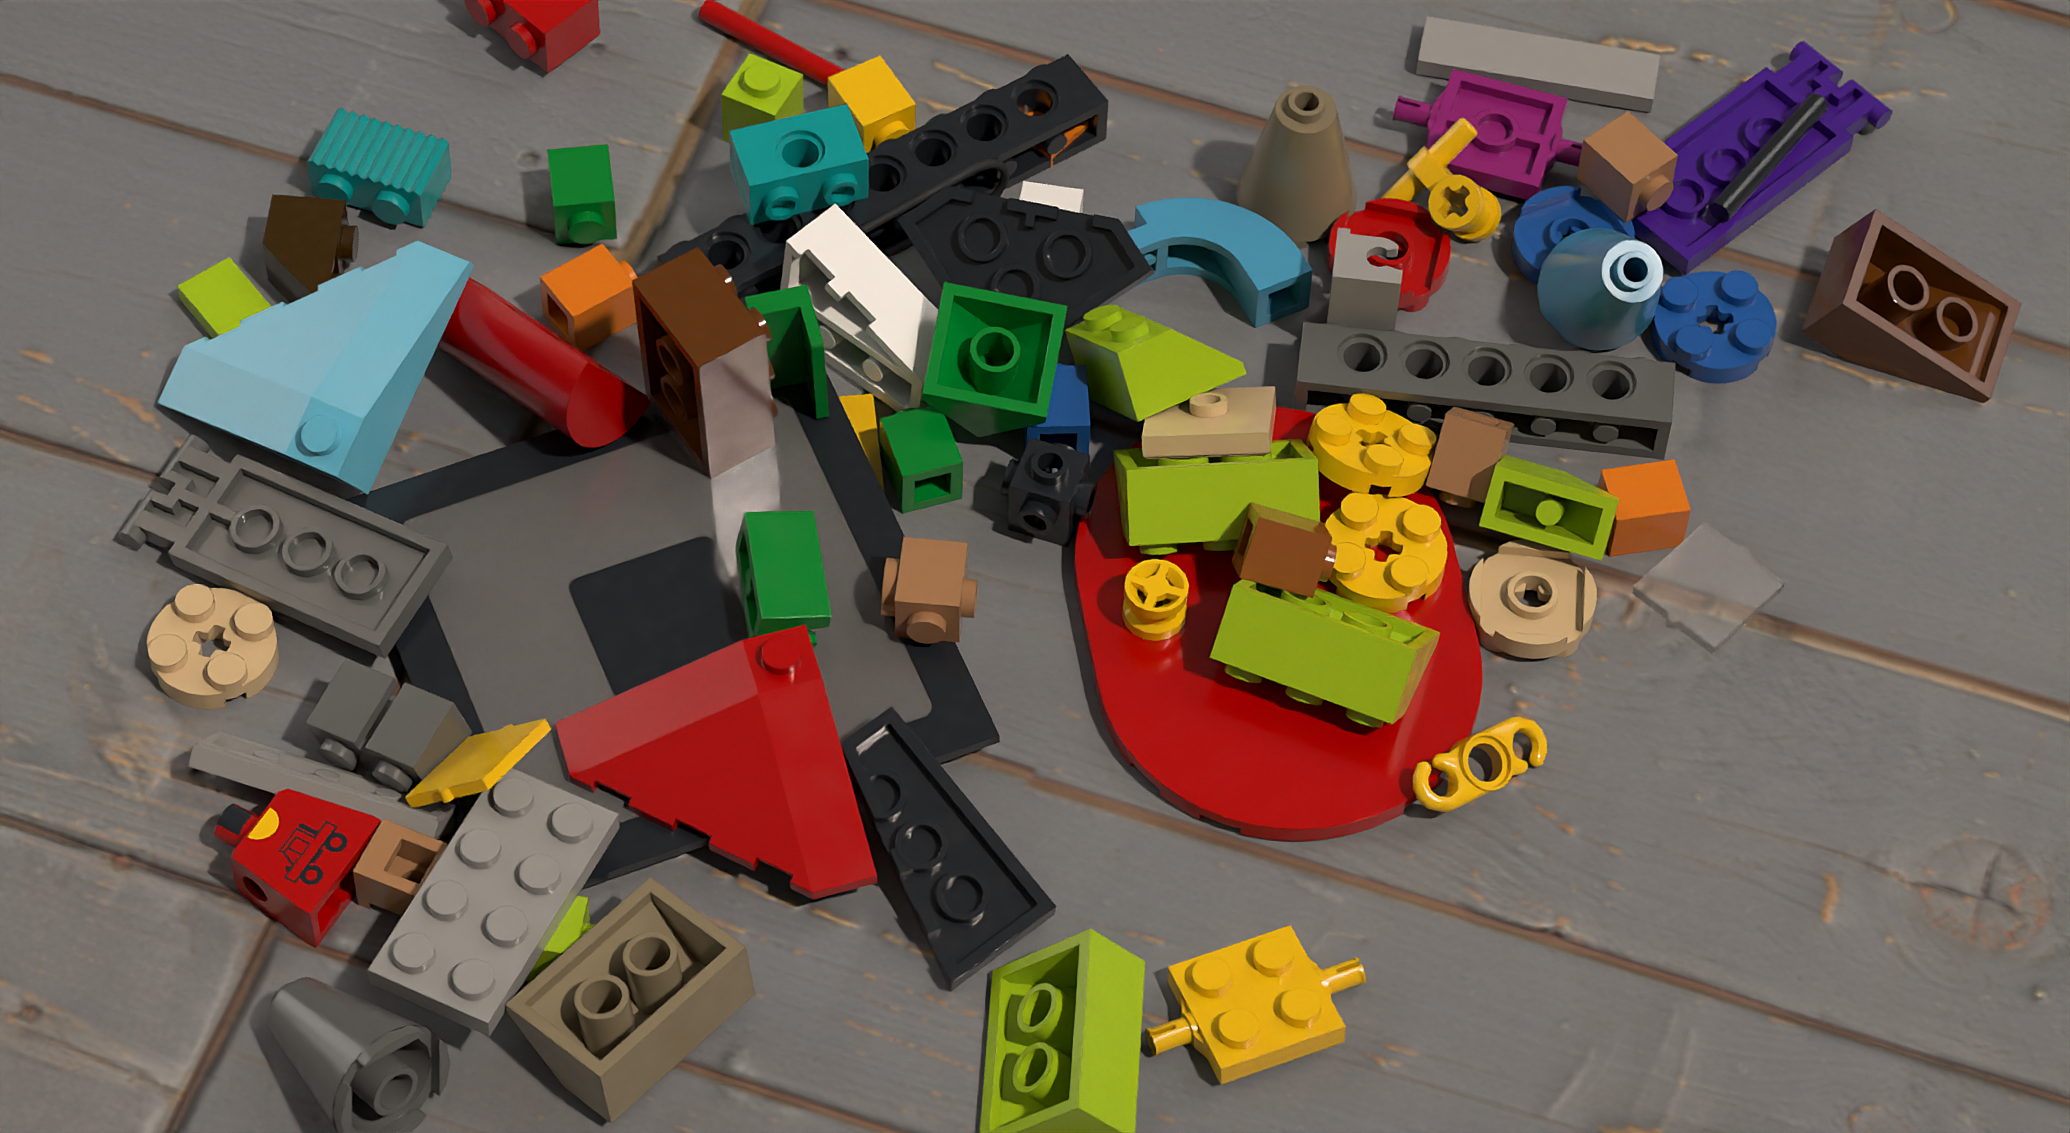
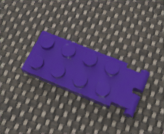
M1801 41L1789 54L1791 62L1778 72L1774 73L1765 67L1664 142L1678 155L1673 178L1674 188L1670 197L1659 208L1653 211L1646 209L1631 219L1635 235L1652 247L1682 274L1687 275L1849 153L1854 134L1869 123L1876 129L1882 128L1891 118L1893 111L1853 79L1838 87L1837 84L1843 76V71L1808 43ZM1816 93L1821 95L1828 103V110L1728 222L1716 220L1709 211L1710 204L1809 94Z

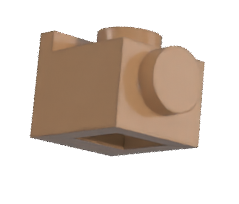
M383 818L353 870L358 905L371 909L372 905H376L403 916L448 844Z

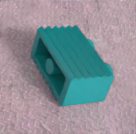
M342 107L334 113L307 162L312 194L318 195L319 198L346 200V206L349 204L372 211L381 220L394 225L402 224L405 221L425 227L428 218L431 217L432 210L436 208L437 201L441 199L442 191H445L447 182H450L452 175L449 143L443 137L437 139L432 134L426 136L421 131L415 133L409 127L403 129L399 124L392 126L388 121L381 123L376 117L369 119L365 114L358 116L354 111L348 113Z

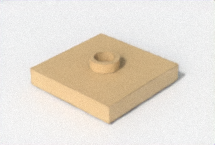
M1275 386L1214 388L1146 418L1142 432L1143 457L1159 459L1267 455L1271 451L1276 413Z

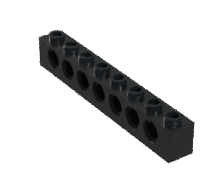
M1069 54L1049 64L1038 65L1032 68L1025 76L998 89L987 90L974 101L947 114L936 115L925 125L897 139L892 138L880 143L874 150L867 153L869 158V198L856 200L847 205L839 206V208L857 227H860L966 167L985 159H997L1007 165L1010 175L1006 190L1050 168V159L1034 149V145L1040 143L1049 154L1061 151L1053 158L1054 166L1106 140L1109 101ZM1028 112H1039V113H1042L1043 115H1040V116H1030V115H1027V114H1025V113H1028ZM1086 120L1089 123V127L1065 147L1067 137L1062 131ZM995 168L984 169L954 184L953 187L990 195L999 183L1000 172ZM922 203L865 235L881 251L909 238L898 222V219ZM830 207L796 214L784 220H770L750 225L746 213L731 216L718 227L689 241L685 240L674 244L667 252L657 256V266L659 267L699 247L714 267L720 264L728 271L736 286L738 298L746 307L745 297L780 290L786 241Z

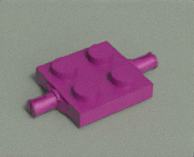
M1452 69L1445 91L1435 100L1433 105L1408 99L1401 95L1398 96L1393 120L1427 128V143L1425 146L1427 149H1430L1460 118H1465L1475 127L1477 136L1446 167L1453 175L1465 176L1484 189L1528 200L1540 192L1545 175L1554 167L1556 161L1579 167L1583 143L1562 138V123L1566 114L1568 98Z

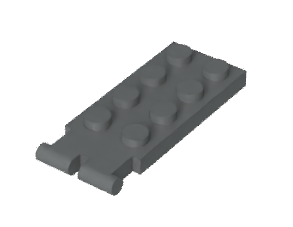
M189 435L158 478L160 484L170 491L169 494L164 495L158 491L150 490L119 533V537L135 549H140L145 541L169 550L168 554L174 566L223 588L240 591L275 611L385 659L453 559L448 544L239 454L234 457L231 463L207 454L210 447L205 441L195 435Z

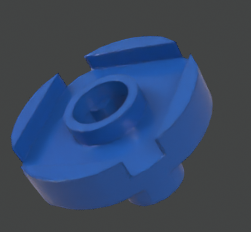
M1559 186L1549 188L1532 196L1521 208L1520 217L1514 225L1511 246L1512 256L1522 274L1537 285L1541 266L1556 245L1562 241V235H1571L1585 229L1604 228L1618 231L1634 238L1635 231L1632 221L1630 220L1625 223L1601 200L1580 195L1581 187Z
M1739 270L1729 273L1701 271L1682 277H1673L1665 282L1655 315L1652 319L1651 336L1654 347L1660 357L1665 362L1673 363L1674 360L1680 366L1690 369V378L1705 383H1730L1750 376L1757 370L1759 362L1769 355L1775 339L1777 321L1773 306L1768 298L1758 290V282L1751 274ZM1705 320H1716L1724 324V330L1722 334H1713L1710 326H1700L1699 324L1705 322Z

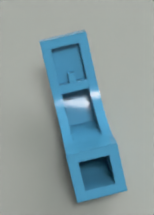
M1169 198L1148 202L1135 207L1134 229L1128 231V233L1155 272V274L1137 286L1169 275H1194L1211 280L1225 288L1236 299L1254 328L1309 308L1313 269L1295 243L1281 229L1262 216L1231 203L1206 198Z

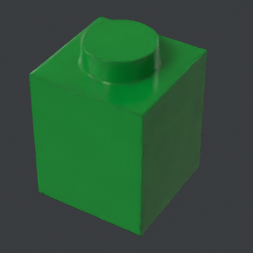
M608 144L547 149L556 245L568 243L589 244L600 240L617 239L615 198Z
M927 406L919 409L906 408L894 415L880 418V457L902 514L962 499L963 460L945 414L933 406Z

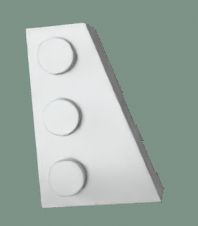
M834 204L786 241L780 290L807 284L824 343L825 362L871 394L873 393L874 396L897 412L906 408L919 409L931 406L922 400L921 397L939 310L856 224Z

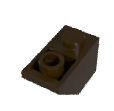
M272 194L262 242L268 281L289 303H292L317 292L318 285L344 274L346 262L356 261L359 244L358 226L349 225L346 200Z

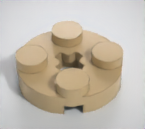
M1527 539L1513 540L1499 546L1498 553L1489 557L1484 563L1482 558L1472 571L1467 595L1474 625L1478 630L1477 637L1481 645L1489 651L1505 652L1513 656L1530 659L1553 656L1562 658L1572 655L1578 649L1579 641L1592 625L1597 602L1596 584L1586 566L1583 573L1577 564L1570 561L1571 552ZM1525 590L1537 591L1539 600L1548 603L1539 607H1529L1517 599L1524 597Z
M192 584L180 589L175 597V601L168 604L156 616L147 637L151 668L158 678L159 686L171 699L197 709L213 710L226 707V699L236 698L243 693H246V699L254 696L271 680L279 661V648L271 610L256 599L232 589H210L203 584ZM209 640H223L224 645L229 648L227 651L215 650L211 657L202 656L201 644Z

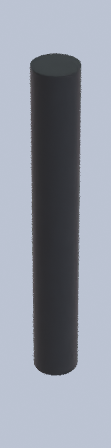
M1816 93L1809 94L1710 204L1709 211L1716 220L1728 222L1828 110V103L1821 95Z

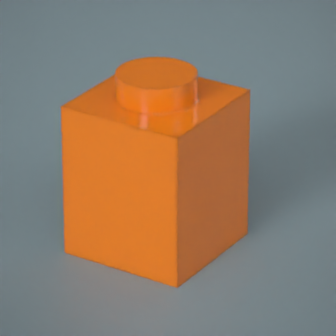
M600 244L540 276L543 315L563 339L584 351L637 322L632 280L636 279L637 275L626 261L622 260L618 263L607 248Z
M1675 459L1601 469L1598 488L1620 498L1607 543L1609 557L1683 546L1691 509Z

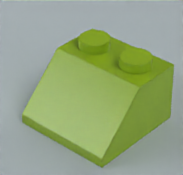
M1105 305L1095 308L1084 315V322L1065 330L1075 364L1086 365L1089 399L1137 422L1189 400L1197 394L1207 392L1247 374L1243 362L1118 305Z

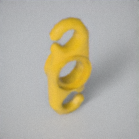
M1514 716L1458 741L1452 746L1449 753L1437 754L1432 760L1434 768L1446 773L1448 779L1447 794L1445 796H1438L1431 790L1428 783L1431 765L1423 761L1417 764L1412 776L1413 790L1417 799L1426 809L1447 813L1504 787L1512 776L1525 774L1528 769L1527 761L1517 758L1514 754V734L1519 732L1529 739L1532 749L1529 763L1533 767H1538L1543 764L1547 754V739L1543 730L1534 720ZM1473 747L1483 749L1491 759L1492 774L1487 782L1477 779L1469 768L1468 757Z

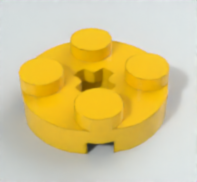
M1365 393L1352 395L1349 404H1335L1319 411L1313 419L1307 438V447L1312 445L1314 449L1313 454L1318 458V470L1328 479L1342 487L1363 494L1369 493L1371 484L1391 487L1388 497L1407 496L1422 488L1432 465L1433 450L1436 444V436L1429 428L1413 424L1404 417L1386 410V405L1381 399Z
M1355 492L1347 495L1342 500L1341 507L1327 519L1325 526L1332 536L1331 544L1337 547L1336 559L1329 580L1337 586L1336 594L1338 596L1385 613H1396L1406 610L1408 602L1419 599L1424 594L1426 600L1439 587L1445 570L1447 541L1440 528L1441 518L1432 507L1418 505L1402 497ZM1384 545L1391 547L1398 555L1390 554L1386 562H1380L1374 559L1375 553L1369 548Z

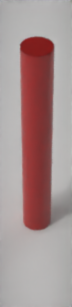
M706 0L701 6L699 19L828 87V77L845 71V69L715 0Z

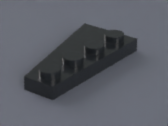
M893 706L840 743L850 778L950 992L1055 915L1057 906Z

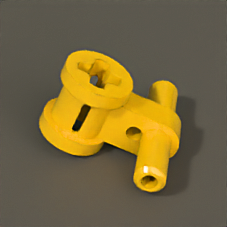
M1460 118L1430 149L1423 146L1406 163L1410 169L1381 197L1411 202L1427 187L1431 192L1428 207L1433 220L1443 228L1452 231L1456 236L1469 242H1478L1488 238L1497 229L1501 219L1500 203L1491 192L1479 187L1474 181L1465 176L1453 175L1446 167L1477 136V130L1465 118ZM1464 203L1469 208L1466 214L1461 209Z

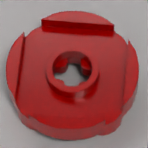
M1378 198L1367 201L1364 210L1357 211L1349 217V210L1341 215L1332 227L1329 238L1327 262L1331 274L1333 273L1338 228L1350 229V234L1389 239L1398 245L1397 257L1400 259L1385 260L1377 255H1372L1367 259L1368 262L1377 267L1386 265L1402 270L1398 309L1406 312H1416L1426 307L1430 296L1437 292L1446 280L1451 255L1450 239L1445 229L1442 235L1440 229L1432 223L1433 218L1430 212L1410 201L1395 198Z

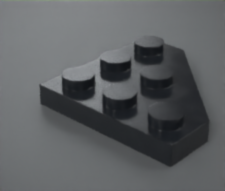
M948 186L898 219V222L942 289L944 282L1068 306L1063 334L1066 333V329L1083 322V317L1087 312L1110 304L1155 274L1123 223L1117 218L1097 214L1089 215L1059 209L1056 206L1010 197L1007 199L977 193L969 189Z

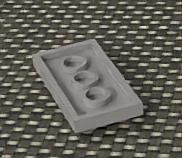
M511 768L490 790L482 792L369 967L370 984L490 1037L506 1011L505 1004L517 994L619 830V814Z

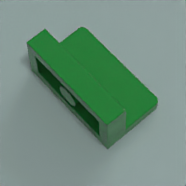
M807 284L745 297L747 310L752 307L756 308L765 319L771 333V342L767 343V355L773 367L775 378L770 381V389L806 382L816 419L829 417L824 343Z

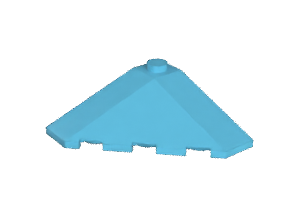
M417 240L396 250V256L367 269L360 266L318 285L317 292L288 305L284 302L278 303L240 321L239 327L211 340L203 337L184 346L158 400V404L369 494L475 265Z

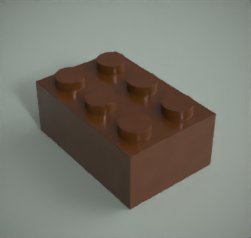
M696 247L632 280L645 393L707 476L713 479L775 446L773 418L778 416V410L771 396L770 381L774 380L775 374L767 355V343L771 342V333L761 313L754 307L747 310L740 301L736 286L728 271L720 264L714 267L700 248Z

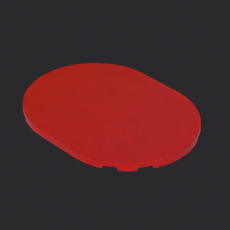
M1276 407L1272 441L1301 439L1307 446L1308 434L1316 414L1303 410ZM1142 439L1129 449L1142 448ZM1309 445L1308 448L1313 453L1314 449L1312 445ZM1114 463L1107 469L1097 482V493L1089 517L1087 519L1080 518L1074 560L1076 594L1104 722L1113 742L1126 762L1131 767L1136 766L1160 790L1161 797L1199 820L1207 817L1222 824L1240 828V834L1278 841H1313L1359 833L1377 827L1403 814L1405 807L1418 800L1413 790L1412 776L1417 764L1425 761L1431 765V772L1428 778L1431 790H1436L1447 778L1445 772L1433 767L1432 760L1437 754L1449 753L1455 743L1471 736L1479 712L1483 670L1479 641L1453 539L1446 518L1436 498L1426 484L1415 493L1402 496V498L1413 501L1418 505H1427L1438 512L1441 518L1440 528L1447 541L1444 575L1437 590L1426 600L1424 594L1419 599L1408 602L1406 610L1388 614L1441 633L1406 713L1394 724L1384 722L1383 727L1377 728L1348 718L1346 716V707L1330 701L1323 700L1322 705H1311L1293 699L1286 695V685L1263 677L1261 683H1252L1235 678L1225 672L1226 663L1210 658L1233 585L1242 580L1231 563L1235 550L1209 551L1203 549L1202 542L1177 543L1178 551L1170 554L1148 555L1140 553L1139 546H1129L1123 536ZM1318 470L1320 522H1323L1325 525L1330 515L1341 507L1342 500L1347 495L1355 493V491L1338 485ZM1371 484L1368 494L1389 495L1391 487ZM1384 545L1369 548L1375 553L1374 559L1380 562H1386L1390 554L1398 555L1391 547ZM1152 559L1166 560L1177 565L1186 574L1189 583L1185 624L1179 633L1169 639L1160 641L1144 640L1134 635L1125 626L1122 616L1125 598L1124 586L1127 574L1135 565ZM1328 579L1327 582L1318 581L1316 588L1336 594L1337 586ZM1158 601L1155 607L1163 606V601Z

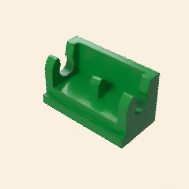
M814 511L744 512L735 545V555L748 637L753 638L801 625H806V628L810 630L829 627L832 614ZM808 631L812 647L817 645L816 633Z

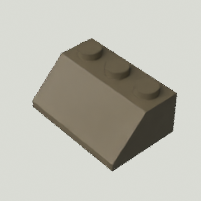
M650 877L509 1000L505 1006L507 1013L563 1087L612 1124L755 995L746 946Z

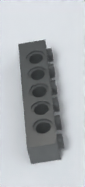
M1303 322L1293 409L1317 414L1322 409L1331 405L1349 404L1352 395L1365 393L1381 399L1386 405V410L1404 417L1413 424L1423 425L1438 435L1441 433L1446 413L1455 406L1514 423L1510 443L1664 460L1672 425L1676 363L1654 361L1645 357L1625 358L1598 355L1582 350L1562 351L1535 348L1519 343L1498 344L1471 341L1462 337L1444 338L1408 334L1399 330L1381 331L1345 327L1337 323L1317 324Z

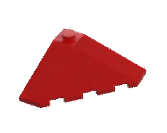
M806 625L741 640L555 722L556 732L571 784L592 794L601 784L630 798L628 803L629 811L672 832L680 822L711 837L709 850L754 871L760 861L793 876L790 881V888L811 899L877 883V874L823 678Z

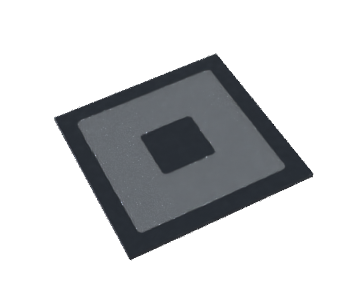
M827 372L829 417L816 419L806 382L771 389V396L778 410V416L773 418L775 445L711 479L651 401L641 418L630 430L617 440L601 447L589 448L581 446L556 429L372 490L369 494L363 493L345 499L348 502L448 544L453 555V559L395 643L410 684L454 702L473 732L471 736L502 729L509 724L515 726L545 718L551 730L512 768L619 814L620 828L582 889L709 844L710 836L679 822L672 832L629 811L628 803L630 798L599 784L594 793L572 784L556 732L555 722L741 640L749 639L735 555V545L744 512L814 511L832 618L829 627L813 630L807 629V631L816 633L817 645L813 647L823 678L840 743L891 706H893L938 763L1000 742V735L956 643L940 641L926 644L911 638L895 637V616L881 615L886 559L901 558L903 537L905 536ZM851 780L854 793H857V790ZM482 792L457 798L465 818Z

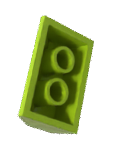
M1301 439L1272 441L1271 451L1267 455L1147 459L1143 457L1142 448L1114 450V466L1123 536L1129 546H1139V552L1142 554H1170L1178 551L1177 543L1202 542L1203 549L1209 551L1235 550L1250 502L1320 522L1318 458Z
M1242 579L1233 585L1210 658L1226 663L1225 672L1235 678L1252 683H1261L1263 677L1286 685L1285 693L1293 699L1311 705H1322L1323 700H1327L1346 707V716L1367 726L1380 728L1383 727L1384 722L1394 724L1406 713L1434 652L1441 632L1316 588L1313 598Z
M1090 928L992 970L980 1133H1135L1145 976L1144 960Z

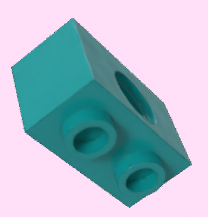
M848 104L729 131L730 171L750 225L770 220H784L796 214L830 207L834 204L839 207L856 200L869 198V158Z

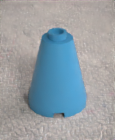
M1592 228L1571 234L1556 245L1541 266L1537 284L1541 313L1546 321L1550 322L1555 330L1563 336L1562 339L1572 346L1595 352L1624 346L1641 335L1655 315L1663 279L1661 259L1648 244L1618 231Z

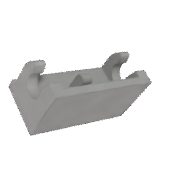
M1338 228L1327 323L1381 331L1395 330L1402 270L1386 265L1382 267L1373 266L1367 260L1372 255H1382L1386 258L1396 257L1399 247L1395 242L1382 237L1350 234V229Z

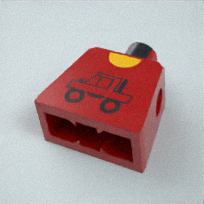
M292 789L278 791L260 816L235 803L230 804L221 814L216 824L214 835L217 840L235 848L230 860L235 886L239 892L305 943L317 948L356 895L353 870L381 824V819Z

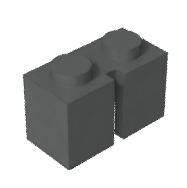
M345 658L307 719L306 724L321 745L319 753L330 763L347 771H352L355 765L371 771L373 776L383 785L405 794L409 788L414 789L473 732L454 702L408 683H404L397 696H394L392 693L398 685L395 678Z

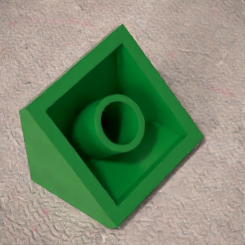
M944 282L921 399L977 437L1046 423L1068 306Z

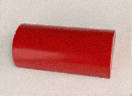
M469 277L437 345L441 350L584 447H601L617 440L636 424L651 403L648 400V395L471 277Z

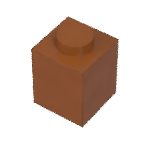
M1250 502L1231 563L1239 578L1313 598L1318 581L1327 582L1332 573L1337 547L1331 544L1332 536L1323 522Z

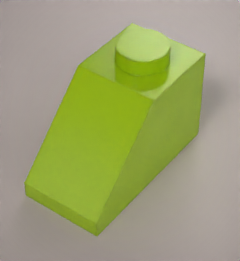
M1504 455L1495 465L1479 526L1602 561L1620 498L1565 471Z

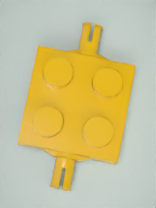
M1289 925L1168 966V984L1181 1007V1018L1152 1028H1146V1040L1154 1056L1191 1043L1197 1051L1208 1059L1222 1085L1345 1042L1346 1026L1331 1000V994L1357 985L1366 984L1365 971L1357 957L1321 969L1308 958L1292 926Z

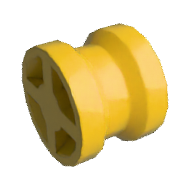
M1152 559L1142 561L1132 567L1126 576L1124 586L1125 598L1122 616L1125 626L1134 635L1151 641L1169 639L1179 633L1185 624L1187 610L1186 602L1189 583L1186 574L1177 565L1166 560ZM1158 601H1163V606L1155 607Z

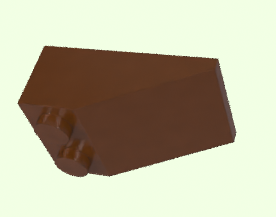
M1874 209L1834 237L1801 332L1852 364L1985 403L1991 399L2022 303L1882 212Z

